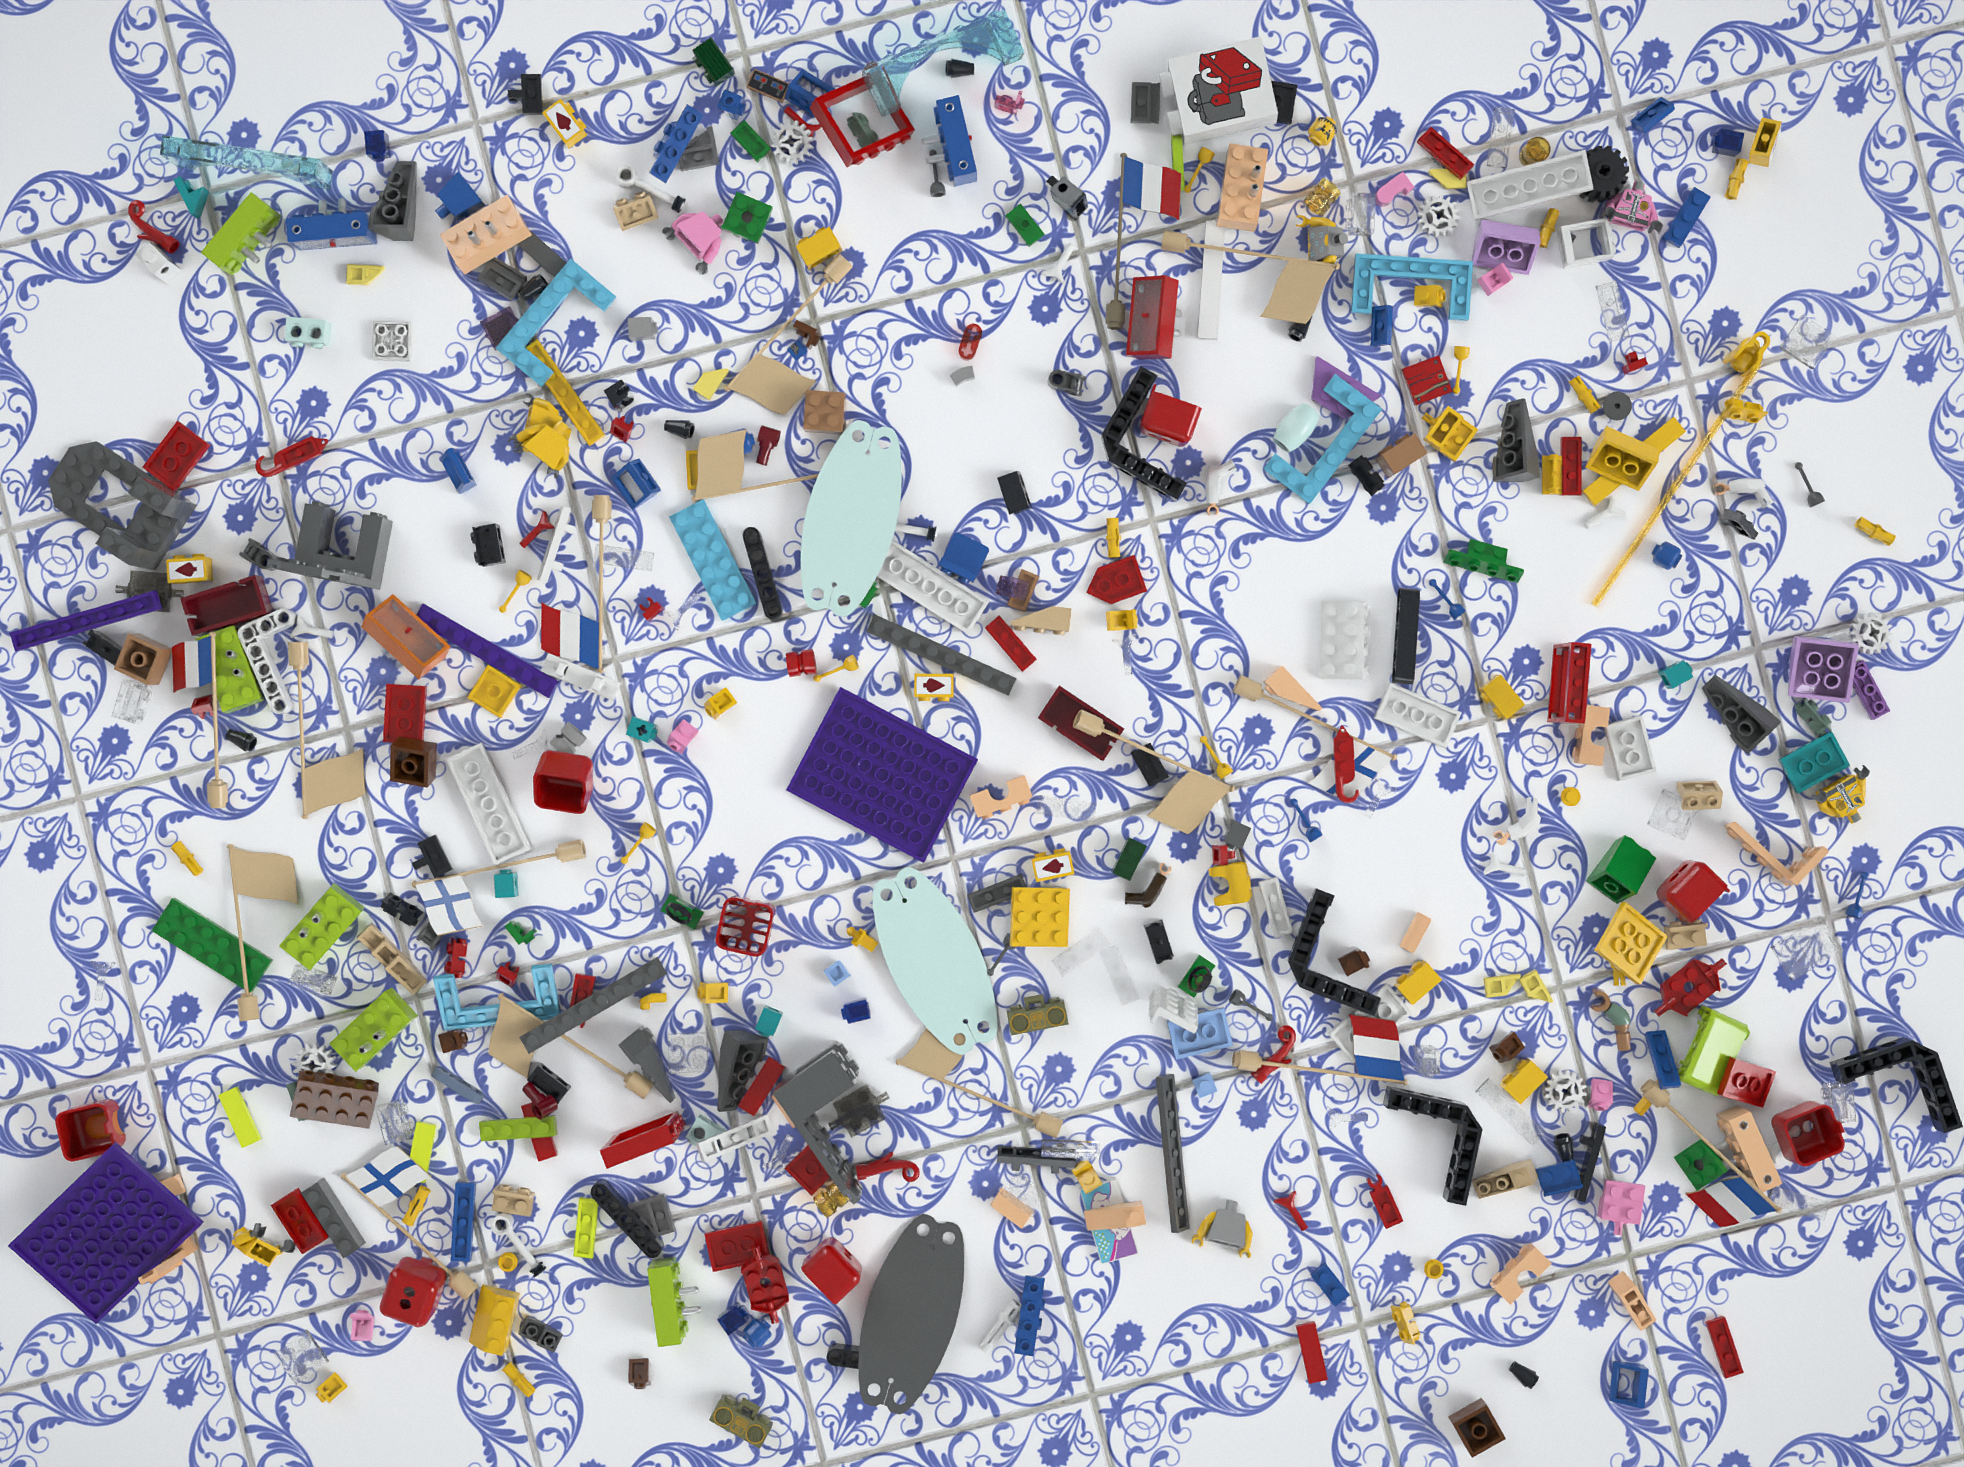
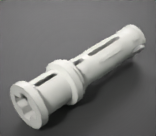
M1012 1298L1007 1309L1000 1313L999 1321L979 1345V1349L982 1352L989 1354L1007 1328L1016 1323L1015 1320L1019 1316L1021 1309L1020 1302ZM999 1329V1332L997 1333V1335L993 1338L992 1341H990L991 1338L994 1336V1334H995V1333L997 1332V1330Z

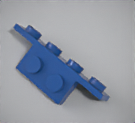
M686 104L678 121L668 123L665 126L663 138L658 140L653 150L655 152L653 156L657 159L649 174L663 183H667L704 116L702 113Z
M1025 1275L1014 1354L1034 1356L1037 1330H1041L1042 1318H1039L1040 1311H1044L1045 1299H1042L1045 1282L1043 1277Z

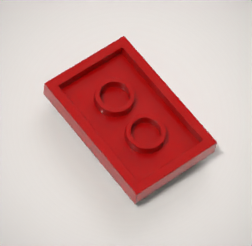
M177 421L142 468L171 490L177 491L211 445L183 423Z
M386 684L383 742L393 743L399 736L424 741L427 686Z
M1730 1057L1717 1094L1764 1108L1777 1071Z
M299 1187L270 1205L301 1254L329 1238L301 1194Z
M762 1220L705 1232L704 1234L713 1272L743 1266L747 1260L753 1258L752 1245L756 1246V1244H759L761 1254L770 1255Z

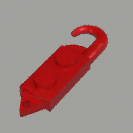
M310 436L288 446L274 455L275 467L269 470L261 468V461L265 458L262 455L256 460V471L262 477H272L285 470H290L322 455V451L329 440Z
M1341 725L1335 738H1332L1336 794L1340 801L1352 803L1358 798L1359 790L1356 789L1354 796L1346 797L1343 784H1348L1355 778L1353 737Z

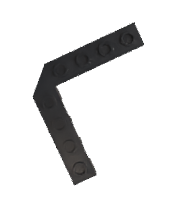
M1140 366L1101 435L1103 448L1109 465L1176 502L1187 482L1178 477H1172L1165 473L1161 467L1158 469L1146 462L1145 458L1141 459L1128 452L1129 449L1119 444L1158 376Z
M1315 888L1287 959L1296 982L1302 989L1375 1016L1381 1000L1379 996L1307 968L1311 959L1312 949L1318 941L1319 931L1325 923L1324 919L1327 910L1332 905L1335 897L1333 894Z
M1901 1037L1829 1062L1835 1080L1843 1084L1856 1081V1078L1867 1074L1873 1075L1874 1072L1885 1068L1891 1069L1893 1065L1902 1062H1912L1934 1129L1947 1133L1963 1127L1938 1052L1920 1043Z
M1386 1086L1382 1105L1387 1109L1396 1111L1399 1109L1406 1110L1415 1115L1420 1113L1429 1115L1433 1119L1438 1117L1458 1124L1442 1197L1449 1203L1466 1206L1483 1131L1470 1108L1461 1101Z

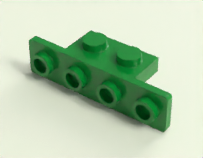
M1474 539L1469 540L1466 553L1449 549L1443 560L1445 564L1482 573L1490 577L1504 579L1509 582L1518 583L1524 574V569L1506 564L1507 548Z

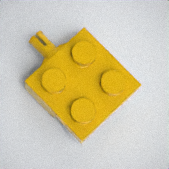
M1449 406L1437 418H1433L1427 412L1421 418L1430 424L1429 431L1423 438V441L1453 462H1456L1478 429L1464 420L1461 414Z

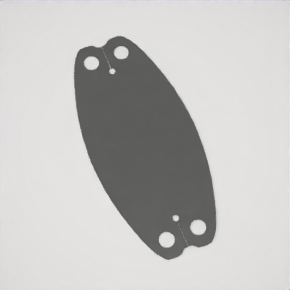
M921 1214L916 1217L894 1244L877 1275L867 1302L859 1344V1389L862 1400L867 1405L876 1407L884 1404L890 1412L899 1415L903 1414L911 1408L923 1393L945 1355L956 1326L964 1282L963 1235L960 1227L953 1222L941 1224L936 1222L934 1217L927 1214ZM920 1224L928 1225L929 1233L926 1236H920L917 1233V1227ZM946 1232L954 1234L955 1240L952 1244L944 1243L943 1235ZM931 1244L934 1245V1249H933V1250H931V1249L929 1248V1246H930ZM889 1378H893V1383H889ZM876 1383L880 1386V1393L877 1396H871L868 1393L870 1384ZM903 1392L906 1395V1401L903 1404L895 1403V1393Z

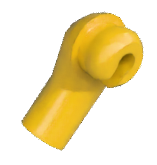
M651 993L642 997L639 1000L640 1009L649 1010L650 1003L667 1002L666 993Z

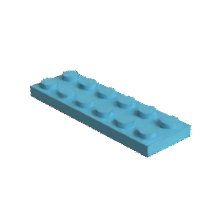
M703 499L669 516L721 621L756 605L757 602L705 500Z

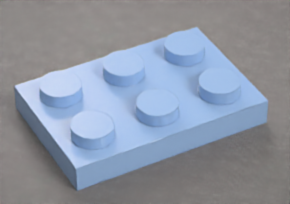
M1224 1007L1198 1013V1029L1195 1034L1167 1020L1176 1060L1233 1046Z

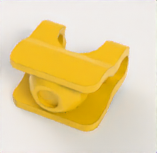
M1760 331L1751 337L1743 339L1735 350L1725 356L1722 363L1727 364L1730 362L1733 369L1741 372V377L1753 373L1761 364L1763 353L1771 343L1769 335ZM1757 337H1761L1764 340L1762 347H1760L1759 341L1756 340Z
M1240 861L1229 863L1228 865H1218L1208 869L1209 876L1223 877L1229 883L1227 893L1214 897L1215 906L1245 903L1251 899V880L1245 862Z

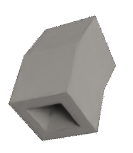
M972 366L960 368L950 374L956 387L965 381L975 379Z

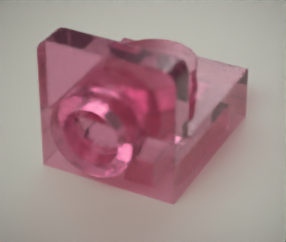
M1019 90L1016 101L1008 95H997L994 108L1017 115L1018 109L1022 110L1025 98H1022L1023 91Z

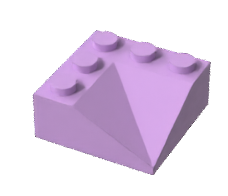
M1793 635L1788 696L1850 703L1859 644L1849 641Z

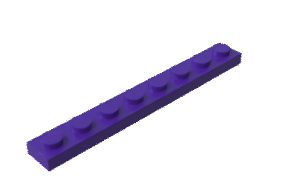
M157 590L13 631L9 634L16 652L162 610Z
M424 603L416 614L438 635L547 698L551 697L559 683L555 678Z

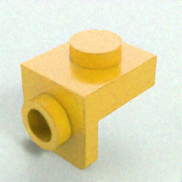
M1439 285L1415 286L1414 306H1436L1443 308V302L1446 300L1444 288Z
M1136 610L1107 611V631L1137 629L1138 617Z

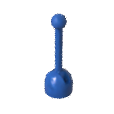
M1435 579L1429 580V585L1434 587L1449 604V614L1453 620H1456L1467 611L1461 604H1453L1438 587Z
M1295 798L1291 799L1290 804L1296 808L1308 828L1306 831L1308 841L1311 843L1323 835L1321 830L1309 824L1298 806V800Z
M1867 872L1861 873L1862 879L1855 903L1850 904L1846 909L1845 915L1849 917L1862 918L1863 909L1859 902L1865 881L1869 877Z

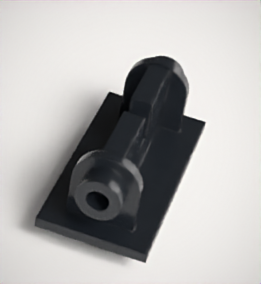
M1361 455L1348 465L1352 474L1358 478L1370 496H1373L1385 487L1383 483L1385 481L1377 471L1370 474L1369 471L1374 467L1367 457Z
M389 893L381 901V908H383L384 912L393 917L400 913L399 920L408 926L412 925L415 927L419 921L417 919L424 913L415 905L409 904L392 893Z

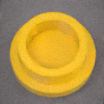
M1567 787L1561 792L1560 798L1566 806H1575L1579 803L1581 795L1578 789Z
M511 1252L503 1253L498 1259V1266L504 1272H511L518 1265L516 1255Z
M1430 1259L1424 1265V1272L1427 1277L1437 1279L1442 1276L1444 1267L1439 1260Z

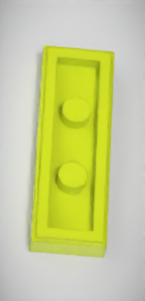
M237 1086L219 1094L218 1097L241 1148L261 1140V1136L239 1087Z
M417 1121L410 1157L428 1173L437 1124Z
M579 1198L573 1257L591 1259L594 1257L599 1205L593 1198Z

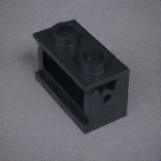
M493 523L478 526L477 528L472 527L473 532L470 533L472 543L476 547V552H474L475 562L481 567L506 563L500 525Z

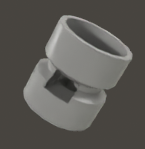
M567 722L561 729L562 734H556L550 741V744L557 751L574 754L576 752L575 747H580L587 737L577 727Z

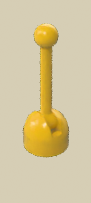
M1201 147L1198 153L1200 163L1188 185L1185 186V193L1191 192V186L1203 164L1212 161L1215 156L1213 151Z
M1454 346V356L1459 360L1456 383L1453 388L1454 394L1460 392L1459 383L1462 361L1468 358L1470 347Z
M519 569L516 573L515 581L517 584L504 604L499 607L501 613L506 612V607L518 588L530 583L532 576L525 571Z
M850 655L844 660L842 666L821 675L816 674L813 680L819 682L821 678L843 669L855 671L859 669L858 662L854 655Z
M1201 736L1200 742L1204 743L1218 764L1216 772L1221 780L1232 773L1233 769L1230 765L1220 762L1208 744L1207 737Z
M647 822L642 824L639 829L640 838L626 856L621 858V863H628V858L643 839H650L657 831Z

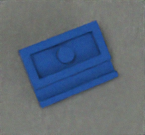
M1574 1159L1535 1169L1540 1186L1544 1192V1197L1583 1187Z

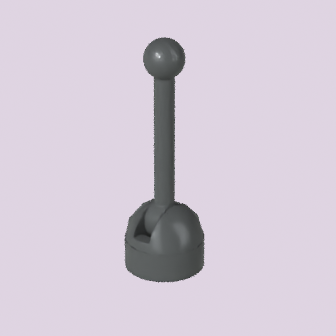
M930 150L929 155H937L936 150ZM934 163L932 165L935 182L930 186L931 197H942L946 195L944 184L938 181L937 166Z
M1797 462L1795 468L1799 470L1810 492L1807 497L1810 508L1824 502L1823 495L1820 492L1813 491L1802 469L1803 464Z
M1007 933L1004 937L1003 944L1005 948L991 969H988V976L994 975L995 968L1007 950L1016 948L1015 946H1010V933Z
M1238 989L1233 991L1229 998L1231 1004L1235 1006L1244 1004L1263 1015L1267 1021L1273 1019L1272 1014H1267L1247 1002L1246 996L1242 991Z

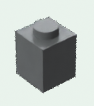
M1231 819L1222 841L1226 842L1228 848L1232 850L1242 849L1251 828Z

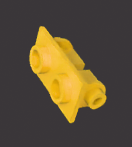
M1730 398L1726 399L1724 403L1727 410L1722 416L1749 423H1758L1768 412L1763 411L1764 408L1759 403L1746 401L1743 407L1742 400Z
M1558 454L1542 455V495H1562V456H1558Z
M1404 1301L1399 1303L1400 1307L1391 1305L1392 1318L1399 1329V1337L1403 1343L1415 1345V1341L1420 1339L1419 1336L1421 1334L1416 1321L1410 1323L1408 1321L1414 1318L1410 1304Z

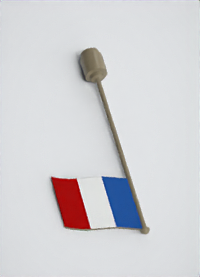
M1124 152L1120 154L1122 160L1114 300L1106 304L1105 323L1107 324V329L1121 330L1125 324L1126 305L1122 304L1121 300H1118L1123 203L1143 211L1165 214L1180 221L1182 174L1168 167L1146 164L1131 159Z

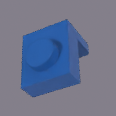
M726 89L723 90L717 105L718 109L728 112L730 118L738 121L739 116H743L746 109L742 96Z

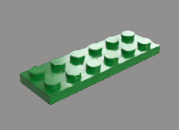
M172 898L153 927L152 932L244 989L239 938L177 898ZM243 941L248 990L253 992L273 959Z

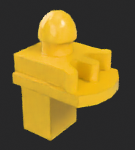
M848 927L846 933L853 937L851 944L855 947L860 944L870 952H873L879 943L866 934L867 930L862 928L857 931L854 927Z

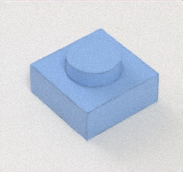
M840 959L823 970L834 987L851 976Z
M1210 1072L1192 1079L1199 1098L1217 1092Z

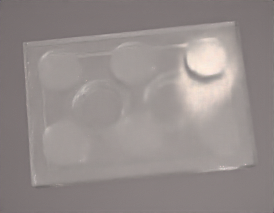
M1820 916L1770 947L1792 981L1843 951L1827 923Z

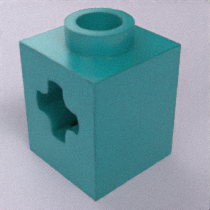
M1685 660L1677 661L1658 672L1667 689H1674L1694 678L1692 667Z
M632 716L625 735L650 743L657 736V724ZM645 725L647 733H643L641 735L642 732L639 730V728L644 727Z
M511 869L499 870L500 874L494 875L495 898L519 896L517 873H512Z
M765 1005L755 1028L759 1030L758 1034L765 1037L774 1036L784 1012Z

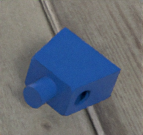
M457 172L437 194L443 204L435 212L442 220L450 213L457 220H461L481 209L485 204L464 177Z

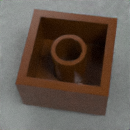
M399 736L390 746V781L428 788L436 779L437 743Z
M1482 1398L1448 1416L1472 1458L1506 1439Z

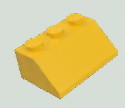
M1606 426L1598 437L1585 468L1639 491L1658 464L1660 449Z
M482 1284L469 1343L483 1352L503 1356L508 1348L520 1293Z

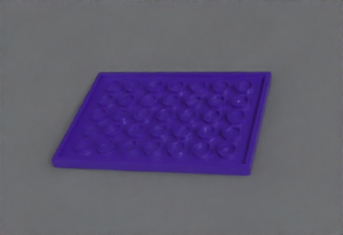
M840 687L786 791L924 863L978 759Z
M115 1142L32 1221L8 1247L97 1324L140 1283L138 1279L140 1276L161 1264L204 1221Z

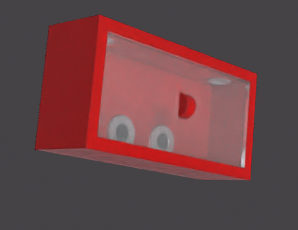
M1166 275L1133 277L1126 356L1139 360L1172 358L1173 337L1181 335L1180 330L1174 328L1175 317L1180 318L1183 316V312L1176 309L1179 280Z

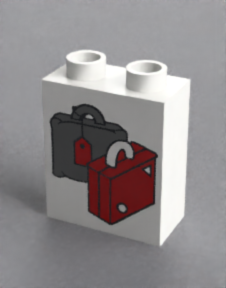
M1261 36L1168 58V72L1159 74L1163 97L1174 95L1177 109L1167 112L1172 136L1182 134L1184 146L1273 125L1277 122L1278 111Z

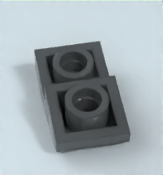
M529 1315L526 1316L518 1332V1335L535 1341L537 1346L551 1352H555L563 1336L555 1328Z

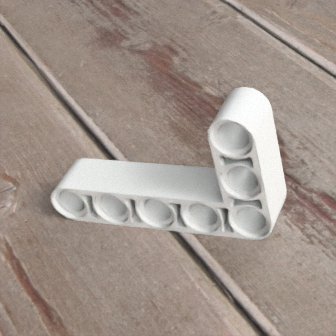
M287 609L276 610L241 626L238 630V637L272 712L276 714L291 712L293 702L265 638L295 625L297 616L295 612ZM285 613L289 616L286 623L282 621V616ZM267 621L271 624V628L268 631L264 628ZM249 629L253 631V636L250 639L246 635ZM257 647L261 649V654L258 657L254 653ZM264 665L269 667L266 675L262 671ZM273 682L277 685L275 692H272L270 689ZM281 700L285 704L283 710L278 708V703Z

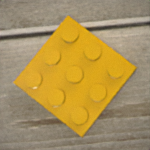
M1012 887L1010 946L1068 947L1070 888Z
M1621 902L1594 951L1632 982L1641 984L1668 936L1627 902Z

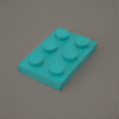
M1832 731L1778 759L1797 794L1851 766Z

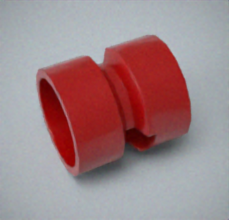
M813 649L802 650L801 654L797 651L786 653L789 677L801 676L803 672L806 675L817 674Z

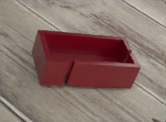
M253 575L238 580L239 582H230L180 598L185 615L197 617V619L187 618L191 635L201 637L210 632H215L232 625L243 624L274 612L263 576Z
M1059 685L1037 718L1051 728L1054 725L1057 726L1055 729L1057 732L1099 760L1104 761L1113 747L1109 745L1110 741L1116 743L1118 739L1104 732L1093 737L1073 728V722L1077 713L1082 709L1103 719L1104 729L1117 735H1121L1125 728Z

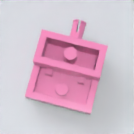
M1609 1179L1604 1180L1603 1194L1599 1199L1597 1216L1600 1219L1615 1222L1613 1234L1621 1236L1623 1224L1640 1225L1645 1185Z

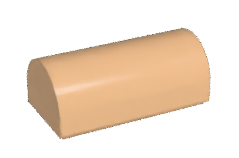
M1417 912L1399 946L1414 953L1431 922V918Z

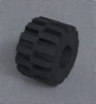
M1601 145L1596 146L1593 150L1591 148L1586 152L1594 190L1583 192L1579 197L1582 199L1589 197L1588 202L1593 203L1595 200H1598L1599 203L1610 199L1624 187L1623 185L1628 180L1626 174L1629 172V166H1624L1627 159L1626 157L1620 158L1619 154L1621 151L1617 149L1613 152L1611 151L1612 146L1607 145L1605 148H1602Z

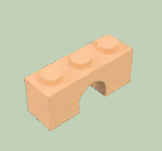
M1587 705L1585 724H1579V728L1577 727L1575 731L1577 744L1572 752L1574 763L1594 766L1603 765L1605 747L1595 745L1592 742L1591 732L1596 727H1608L1610 708Z
M1025 775L1006 781L1009 792L1003 800L993 799L988 789L970 795L977 817L982 816L984 820L994 816L993 812L997 810L1003 813L1011 810V805L1018 803L1021 806L1029 803V798H1032V794Z
M1532 1243L1526 1244L1519 1250V1254L1515 1258L1510 1259L1506 1263L1505 1268L1501 1272L1496 1273L1492 1277L1489 1284L1511 1305L1524 1292L1517 1283L1518 1275L1522 1271L1529 1270L1539 1277L1552 1263Z

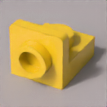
M725 687L710 697L704 703L706 713L716 720L720 715L736 705L737 701Z
M700 982V986L697 989L698 999L706 1004L727 1003L728 983Z
M1088 1160L1078 1162L1075 1168L1071 1170L1086 1194L1103 1184Z
M334 1372L316 1388L318 1393L315 1395L322 1403L326 1401L329 1404L348 1386Z

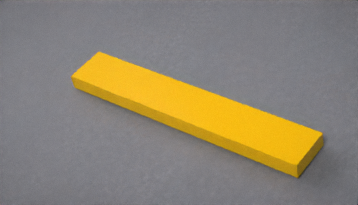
M536 339L525 348L554 371L545 384L587 444L591 446L603 438L605 433L540 341Z
M1672 417L1643 442L1660 449L1661 453L1682 436L1686 430L1675 417ZM1601 475L1582 492L1591 504L1596 506L1622 484Z

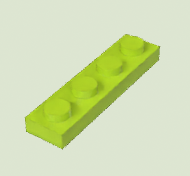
M556 1115L546 1116L542 1120L536 1117L483 1120L479 1122L481 1142L558 1135Z

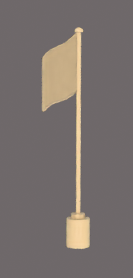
M1164 230L1161 250L1185 254V250H1189L1191 246L1288 261L1277 279L1268 305L1259 316L1270 319L1306 324L1313 315L1324 286L1333 271L1340 268L1338 262L1332 264L1192 243L1191 238H1188L1186 233Z
M838 253L823 270L825 280L732 381L727 386L724 385L725 391L728 392L731 389L752 398L771 411L785 415L806 393V390L817 381L804 377L781 362L761 354L828 282L830 284L833 282L838 284L853 268L841 254Z
M747 429L703 437L700 439L697 452L698 481L696 493L691 497V500L696 503L697 500L815 479L819 474L741 488L744 473V439Z
M288 642L289 666H293V670H297L303 815L301 817L302 819H307L309 814L328 806L350 802L365 794L363 748L349 755L324 760L305 768L301 669H305V665H309L308 642Z
M1082 709L1074 719L1073 728L1093 737L1104 732L1188 771L1172 786L1160 804L1146 815L1186 834L1192 832L1201 824L1213 806L1223 796L1235 790L1234 785L1229 786L1104 729L1103 719Z
M228 844L226 848L229 849L245 992L241 994L240 998H237L239 1022L260 1019L258 996H253V992L248 990L238 894L257 899L285 900L298 905L299 903L293 858L276 853L249 852L233 848V844Z
M500 993L498 995L500 1000L498 1019L490 1038L489 1055L528 1079L530 1063L535 1051L528 1054L519 1037L541 1025L544 1021L503 996L504 993ZM566 1035L560 1036L625 1078L623 1082L626 1083L624 1087L644 1099L653 1086V1081L636 1070L633 1073L629 1071L628 1074H625Z
M927 1028L915 1046L902 1059L898 1058L896 1060L897 1066L900 1064L1034 1120L1032 1124L1035 1125V1130L1054 1138H1057L1063 1124V1120L1043 1111L1034 1117L944 1079L959 1063L963 1055L952 1052ZM958 1033L954 1036L953 1041L956 1045L960 1046L965 1043L966 1038L964 1034Z

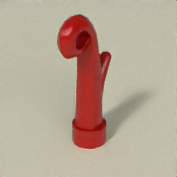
M140 200L132 201L128 206L130 219L145 233L138 234L137 238L154 242L168 253H174L178 249L180 242L173 236L166 235L142 220L140 217L145 212L144 204Z
M1284 1025L1279 1028L1277 1035L1285 1044L1266 1060L1268 1062L1283 1064L1292 1062V1059H1283L1294 1046L1296 1033L1291 1026ZM1284 1032H1289V1038H1284ZM1261 1065V1068H1257L1256 1072L1252 1071L1250 1074L1262 1084L1268 1075L1280 1067Z
M893 1152L874 1162L855 1165L858 1181L903 1168L902 1176L904 1180L914 1182L918 1179L920 1171L915 1163L908 1160L888 1161L893 1156ZM909 1168L914 1171V1175L912 1177L907 1176V1170Z

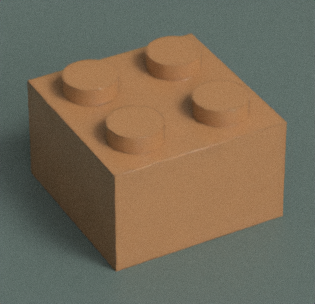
M806 390L803 430L811 433L842 435L845 423L846 394L844 392Z
M1407 433L1394 442L1396 446L1393 447L1390 444L1378 452L1379 457L1375 460L1387 479L1428 453L1416 434L1409 436Z
M128 633L114 670L146 685H159L172 655V648L140 633Z

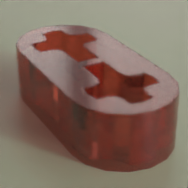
M969 324L964 331L958 353L960 358L965 361L972 360L976 355L982 337V329L978 324ZM976 328L979 335H975L973 341L969 340L970 333L968 331ZM969 343L971 344L970 351L973 353L964 356L962 349H966Z

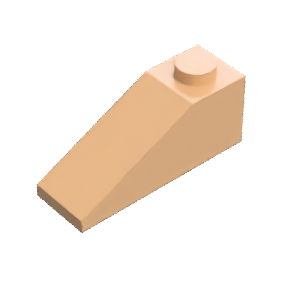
M1279 666L1263 681L1266 685L1264 689L1271 696L1274 694L1277 697L1315 711L1323 709L1283 666Z
M1141 1200L1084 1210L1087 1231L1146 1225Z
M1624 1271L1608 1281L1614 1294L1640 1331L1656 1321L1655 1316L1637 1286Z

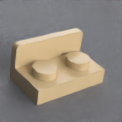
M639 192L634 195V198L629 200L622 198L613 205L614 213L622 231L659 218L649 192Z
M1716 780L1677 782L1676 789L1682 798V810L1721 808L1723 791Z
M1701 919L1682 924V921L1670 922L1669 926H1663L1664 933L1668 936L1665 941L1667 950L1707 946L1705 928L1708 927V923L1701 922Z
M499 1184V1186L493 1189L492 1194H494L491 1211L528 1217L532 1215L535 1192L525 1187L513 1189L507 1184Z

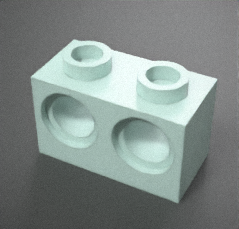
M286 317L285 341L289 342L292 347L303 348V345H311V348L323 349V346L330 345L331 323L327 320ZM301 328V335L295 337V331ZM317 330H321L320 337L315 339L314 333Z
M700 1114L686 1135V1138L689 1139L688 1142L696 1146V1143L727 1130ZM695 1129H704L705 1135L698 1136Z

